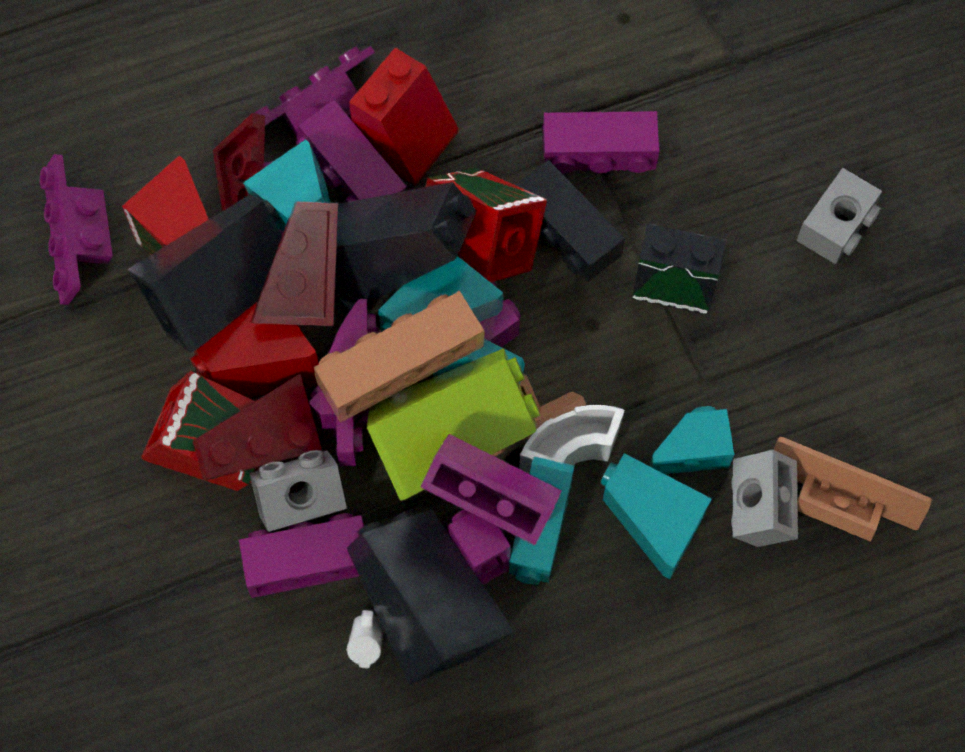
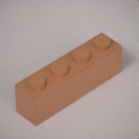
M460 291L451 296L441 295L432 300L426 309L417 314H405L396 319L390 328L378 334L372 332L364 335L352 348L342 353L339 351L332 352L323 357L319 365L314 367L316 381L341 423L484 347V329Z

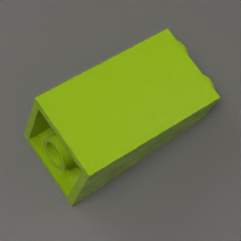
M504 348L399 391L369 407L367 429L400 501L424 490L421 488V484L437 451L448 434L492 455L537 432L534 418L540 416L538 407L531 393L524 396L519 385L520 381L525 380L516 357L508 359Z

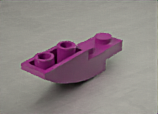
M358 299L337 332L329 354L336 351L342 353L355 346L356 342L364 335L372 332L377 333L376 313L368 314L367 299ZM321 390L320 418L322 428L337 429L339 466H356V452H363V428L355 427V415L340 423Z

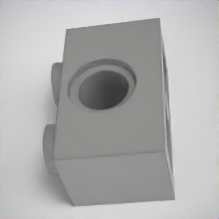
M842 168L803 222L797 241L834 264L838 262L843 253L850 256L862 238L858 234L859 230L863 225L870 227L881 211V207L876 204L882 191ZM835 215H843L849 221L839 220Z
M308 451L301 454L299 459L286 463L270 462L262 465L258 471L249 473L259 516L268 532L347 509L338 465L328 451ZM305 481V485L300 491L296 493L289 492L294 483Z
M775 450L733 459V476L731 479L733 489V515L731 518L733 537L756 547L798 539L797 461Z

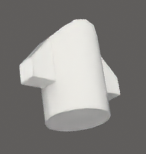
M363 611L362 616L354 619L347 646V654L350 659L362 668H370V664L379 658L385 634L378 617L374 616L373 611Z

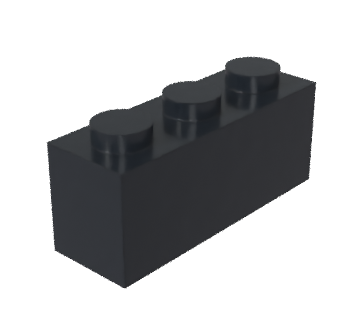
M549 160L516 184L520 188L547 199L539 237L549 248L555 247L561 253L564 263L572 273L576 275L580 273L589 282L622 256L625 238Z

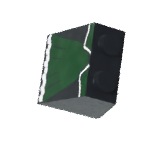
M647 224L632 299L708 315L720 274L726 240Z

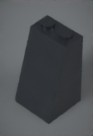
M453 182L338 204L334 294L351 310L358 299H367L368 303L455 260L477 213L471 200L462 194Z
M248 195L128 269L166 336L189 353L200 348L258 302L282 238L275 223L279 221V217L269 201H263Z
M414 509L405 511L392 519L393 523L382 526L380 521L368 524L357 531L359 537L347 547L409 686L478 658L514 633L510 624L432 509L416 514Z

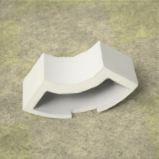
M587 405L575 407L574 411L562 414L554 419L550 418L537 429V432L532 434L525 444L520 455L519 469L530 474L534 456L570 465L590 459L608 461L619 433L625 410L606 405Z

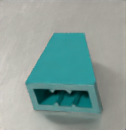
M307 140L302 141L243 182L249 195L271 203L279 217V221L275 223L283 233L296 201L330 203L323 171Z
M457 256L455 260L403 285L378 310L380 330L382 332L390 328L396 319L405 314L411 313L415 315L426 309L432 300L441 295L451 296L459 291L480 322L500 313L503 309V292Z
M624 453L618 465L611 462L602 477L600 484L605 486L603 501L660 573L666 578L671 579L708 510L711 498Z
M533 457L530 475L562 490L536 545L515 536L509 563V574L516 575L515 578L523 583L537 585L540 581L549 583L571 492L574 465Z

